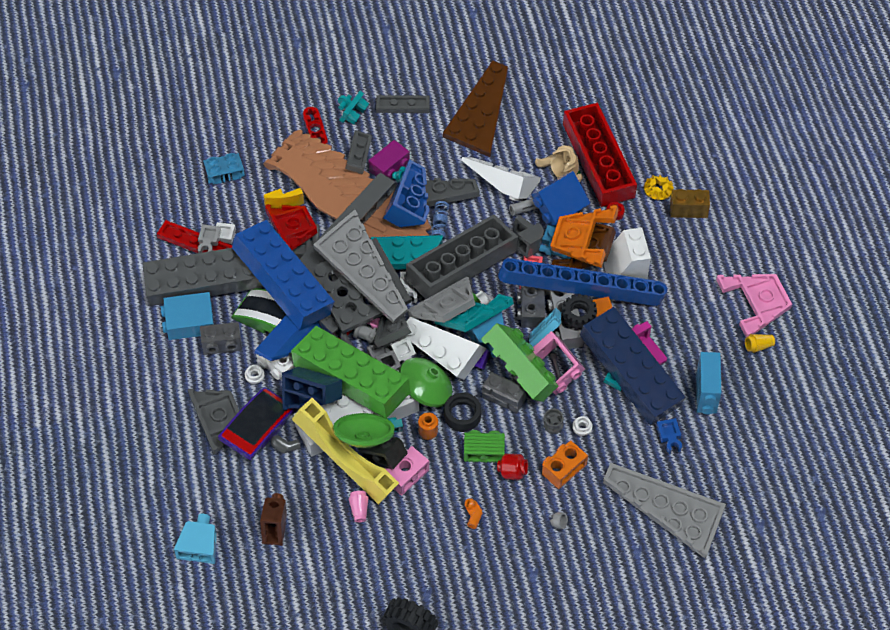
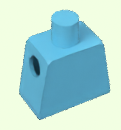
M199 514L197 522L187 521L174 548L176 559L215 564L217 532L215 525L209 524V515Z

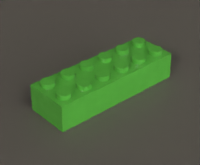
M315 326L291 350L295 367H302L342 379V394L386 419L411 393L409 377L318 326Z

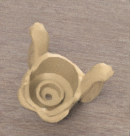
M560 146L552 153L553 155L543 159L536 158L535 160L537 167L551 166L557 178L571 171H574L579 182L583 178L579 170L578 157L570 146Z

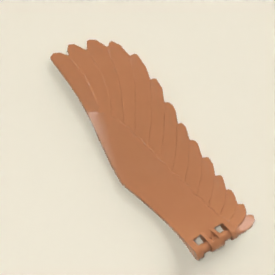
M302 130L294 131L282 142V146L278 147L271 154V158L264 162V166L269 170L276 169L287 175L301 188L318 210L337 219L373 179L369 178L370 174L366 171L363 174H359L345 169L347 160L344 159L345 154L332 151L331 145L322 144L318 138H310V134H303ZM393 193L363 224L370 239L371 237L429 236L426 231L431 230L427 219L423 225L398 227L383 219Z

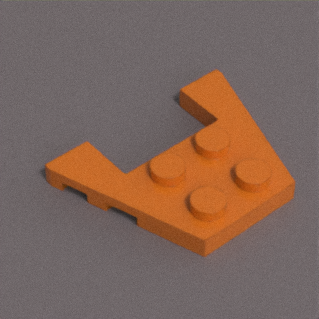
M614 205L610 206V209L601 210L599 208L588 214L580 212L560 216L550 245L552 251L602 268L606 255L605 250L588 249L595 224L615 223L619 211L618 207Z

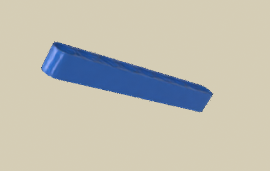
M507 258L503 261L498 273L500 281L507 284L599 298L609 297L612 300L652 306L660 305L668 290L667 286L660 281Z

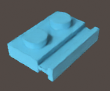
M555 308L530 332L529 344L534 347L551 331L553 332L561 324L562 312Z

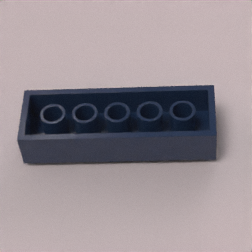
M615 307L583 325L580 337L611 374L612 378L619 384L623 392L650 426L682 405L686 398Z

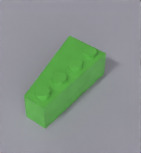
M496 323L481 340L484 344H490L494 348L492 353L507 363L504 367L514 376H518L516 381L533 400L543 402L559 387L555 381L556 377L544 367V361L535 355L533 346L523 339L524 335L519 329Z

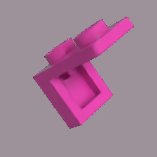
M648 321L635 325L632 330L659 364L667 362V357L650 338L652 326Z

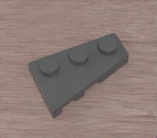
M434 178V180H427L425 186L426 193H428L427 205L429 207L435 206V203L438 201L450 203L480 197V191L475 179L453 178L451 181H441V178Z

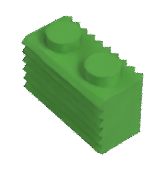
M478 430L465 432L464 461L498 463V460H501L504 455L505 433H500L499 431L480 433Z

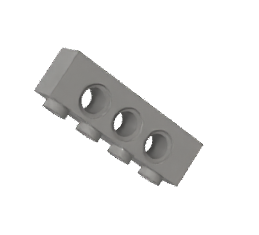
M544 289V295H548L549 299L547 300L548 311H553L557 308L561 312L564 301L568 297L571 298V295L574 294ZM578 309L571 311L574 315L580 316ZM561 314V324L556 328L555 334L568 349L583 347L584 341L580 337L581 330L575 331L573 327L571 329L564 328L568 327V325L564 324Z

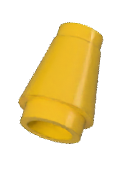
M750 334L745 338L746 350L752 353L775 345L773 335Z

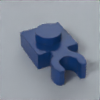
M676 418L658 421L656 427L661 443L667 442V453L671 454V446H676L678 452H681L682 443L678 440L681 439V432Z

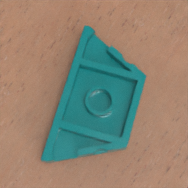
M443 235L371 237V240L377 238L394 269H406L407 263L443 243Z

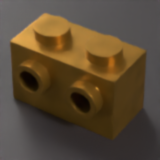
M672 189L670 199V215L672 218H708L710 208L709 190Z

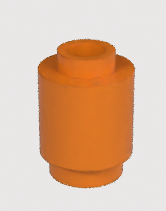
M424 413L418 419V432L423 439L431 440L438 434V418L433 413Z

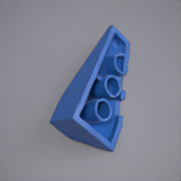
M409 159L383 219L398 227L423 225L426 222L429 206L427 205L428 193H426L425 189L427 184L425 167Z
M286 315L255 349L254 353L270 361L288 357L291 350L315 326L320 327L317 321L299 330Z

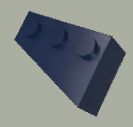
M302 367L282 372L283 410L301 408L311 398L319 405H327L342 399V379Z

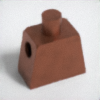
M274 493L271 498L267 497L264 500L260 519L262 544L283 546L287 511L286 500L282 494Z

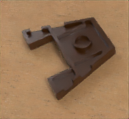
M596 223L588 249L605 250L604 262H607L616 234L614 227ZM574 258L553 259L551 264L577 269L593 266Z

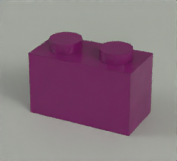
M393 140L368 160L369 172L374 176L383 173L390 179H393V172L399 171L400 167H406L410 159V151Z

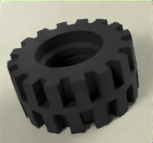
M574 294L563 303L562 320L570 329L573 327L575 331L578 329L582 330L583 325L596 318V303L593 302L591 297L588 299L587 295L582 297L581 294H578V296ZM574 309H583L587 312V314L584 316H576L571 311H573Z

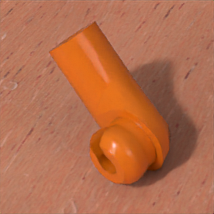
M468 498L464 502V506L470 515L467 526L471 529H476L483 511L475 500Z

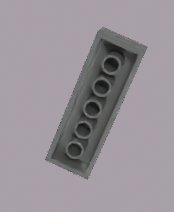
M493 214L407 263L405 279L427 299L465 277H469V279L515 253L518 236Z
M232 248L143 262L145 291L150 306L164 304L163 298L205 292H209L210 296L263 288V285Z

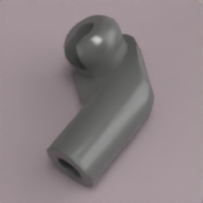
M279 435L271 438L272 447L281 453H288L301 448L298 439L288 442Z

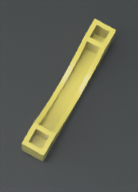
M313 398L305 403L292 418L378 505L399 484L386 469L369 462L348 444L339 440L334 434L333 424L327 412Z

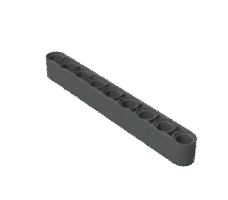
M379 173L320 238L354 210H356L361 223L364 224L393 193L397 183L383 173ZM313 245L300 258L307 269L326 261L313 248Z

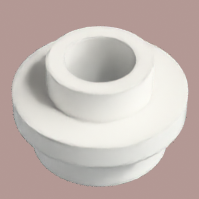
M251 365L245 371V379L251 384L260 383L264 379V370L258 365Z
M578 417L573 422V431L580 436L588 435L592 431V422L587 417Z

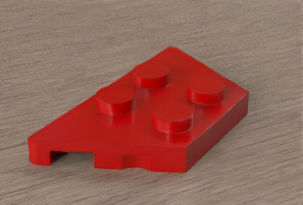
M269 204L265 205V211L276 232L292 251L318 233L317 226L306 206L282 205L281 209L271 208Z

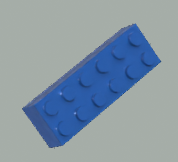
M267 220L235 234L232 249L299 330L331 314L335 301Z

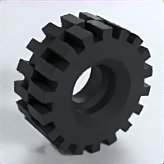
M393 598L381 619L383 626H386L387 630H436L438 626V620L435 615L431 614L430 610H425L424 606H419L414 601L409 602L405 598L403 600L401 598Z

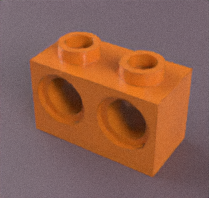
M570 440L566 445L562 444L552 457L548 456L543 461L542 475L560 489L587 465L588 455ZM553 468H558L560 471H554Z

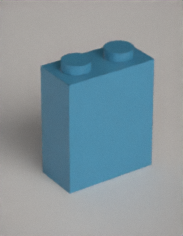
M209 292L163 298L164 306H161L162 317H165L166 321L162 322L163 332L168 334L169 340L201 336L200 326L214 325Z
M700 352L696 370L697 413L716 414L721 397L720 353Z

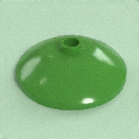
M410 358L401 365L399 372L409 377L411 390L409 395L419 403L429 407H441L452 396V385L449 377L434 362L424 358Z
M369 413L343 416L333 426L334 434L339 440L357 448H372L382 445L393 437L395 429L390 420Z

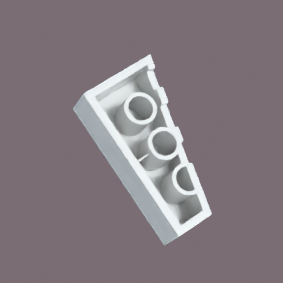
M409 317L407 320V324L412 332L407 335L410 341L456 377L465 380L487 349L477 343L415 318Z

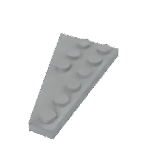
M356 210L352 211L313 244V248L393 324L408 312L404 300L398 289H396Z
M610 463L603 483L706 559L726 504Z

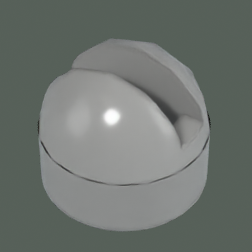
M554 513L551 516L553 518L550 520L551 525L557 529L566 528L568 522L566 513Z

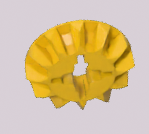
M661 174L659 176L652 175L651 178H647L644 184L645 193L655 200L667 199L671 196L672 189H674L672 181L668 180V176L664 178ZM656 183L659 186H662V190L659 187H656Z

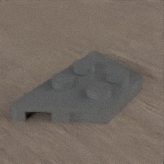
M188 389L189 397L213 455L217 454L226 445L218 440L219 434L239 412L231 391L228 390L215 391L206 389V392L194 391V389Z

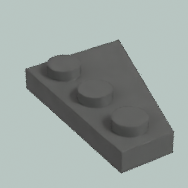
M385 315L380 317L374 340L378 348L384 345L388 346L395 340L412 333L404 315L394 324Z

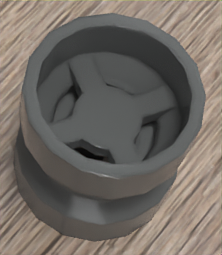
M556 408L547 410L544 414L545 430L550 434L560 433L564 426L563 413Z

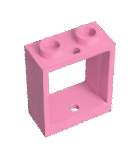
M551 331L533 347V352L536 356L543 359L559 346L574 364L556 381L559 387L553 393L557 395L566 390L567 385L571 381L578 379L585 368L563 341Z

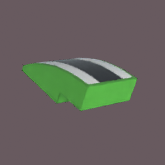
M251 289L231 317L265 334L266 331L271 333L286 316V313L267 290Z

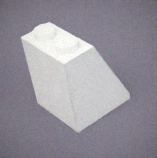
M635 228L622 231L611 246L607 262H603L605 273L642 279L648 278L651 257L643 229Z

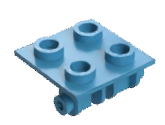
M229 153L222 157H210L207 160H203L209 184L222 183L220 175H222L223 182H225L224 174L228 175L229 181H231L230 173L232 180L242 179L245 176L239 153Z

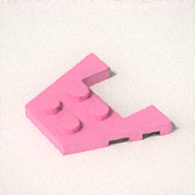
M752 274V277H741V275L724 277V275H717L716 281L723 293L742 288L756 315L740 321L739 325L745 337L757 333L792 307V302L776 274Z

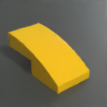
M280 188L263 195L264 204L271 205V208L282 209V205L300 206L304 204L301 188L284 194Z

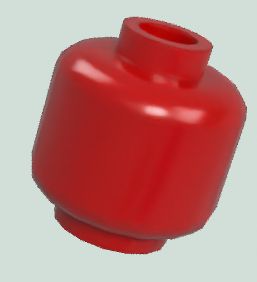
M507 453L502 456L501 460H498L497 470L501 472L504 479L520 480L524 475H527L528 461L524 459L522 454Z

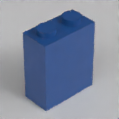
M574 171L565 173L531 194L533 203L542 213L543 221L550 226L556 225L560 216L574 214L591 204Z

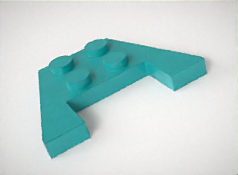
M498 294L487 305L475 302V306L453 317L451 320L444 323L435 321V324L467 332L514 304L513 297Z

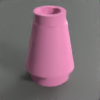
M365 491L351 492L348 498L354 522L366 521L369 497L366 496Z

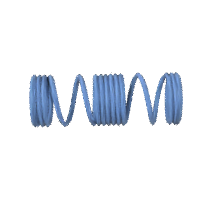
M445 201L435 203V214L433 215L431 236L434 234L443 235V240H445L446 233L442 230L447 228L448 213L447 215L437 213L445 212L449 209V204ZM442 205H443V206H447V208L441 209V208H438V206H442Z

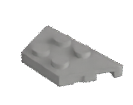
M469 277L461 279L409 308L408 316L444 323L475 306Z

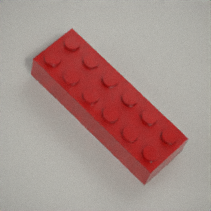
M598 102L564 111L563 126L600 206L603 207L612 202H621L635 198L637 183Z

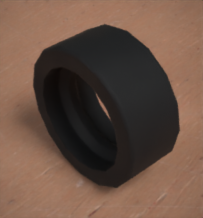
M462 392L448 398L444 406V418L450 428L455 431L466 432L476 428L480 423L481 403L475 396ZM457 405H469L474 409V416L468 420H459L451 415V410Z

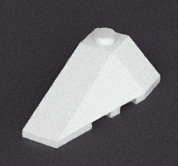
M462 157L461 160L500 192L509 195L511 200L527 199L541 180V177L526 172L513 170L509 172L508 167L498 165L493 167V163L476 158Z

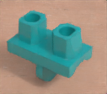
M359 91L352 101V96L349 94L347 96L341 95L338 98V103L340 104L338 108L340 110L345 108L339 121L344 123L347 120L355 124L361 115L354 111V109L356 108L364 113L369 103L362 98L364 95L362 91Z

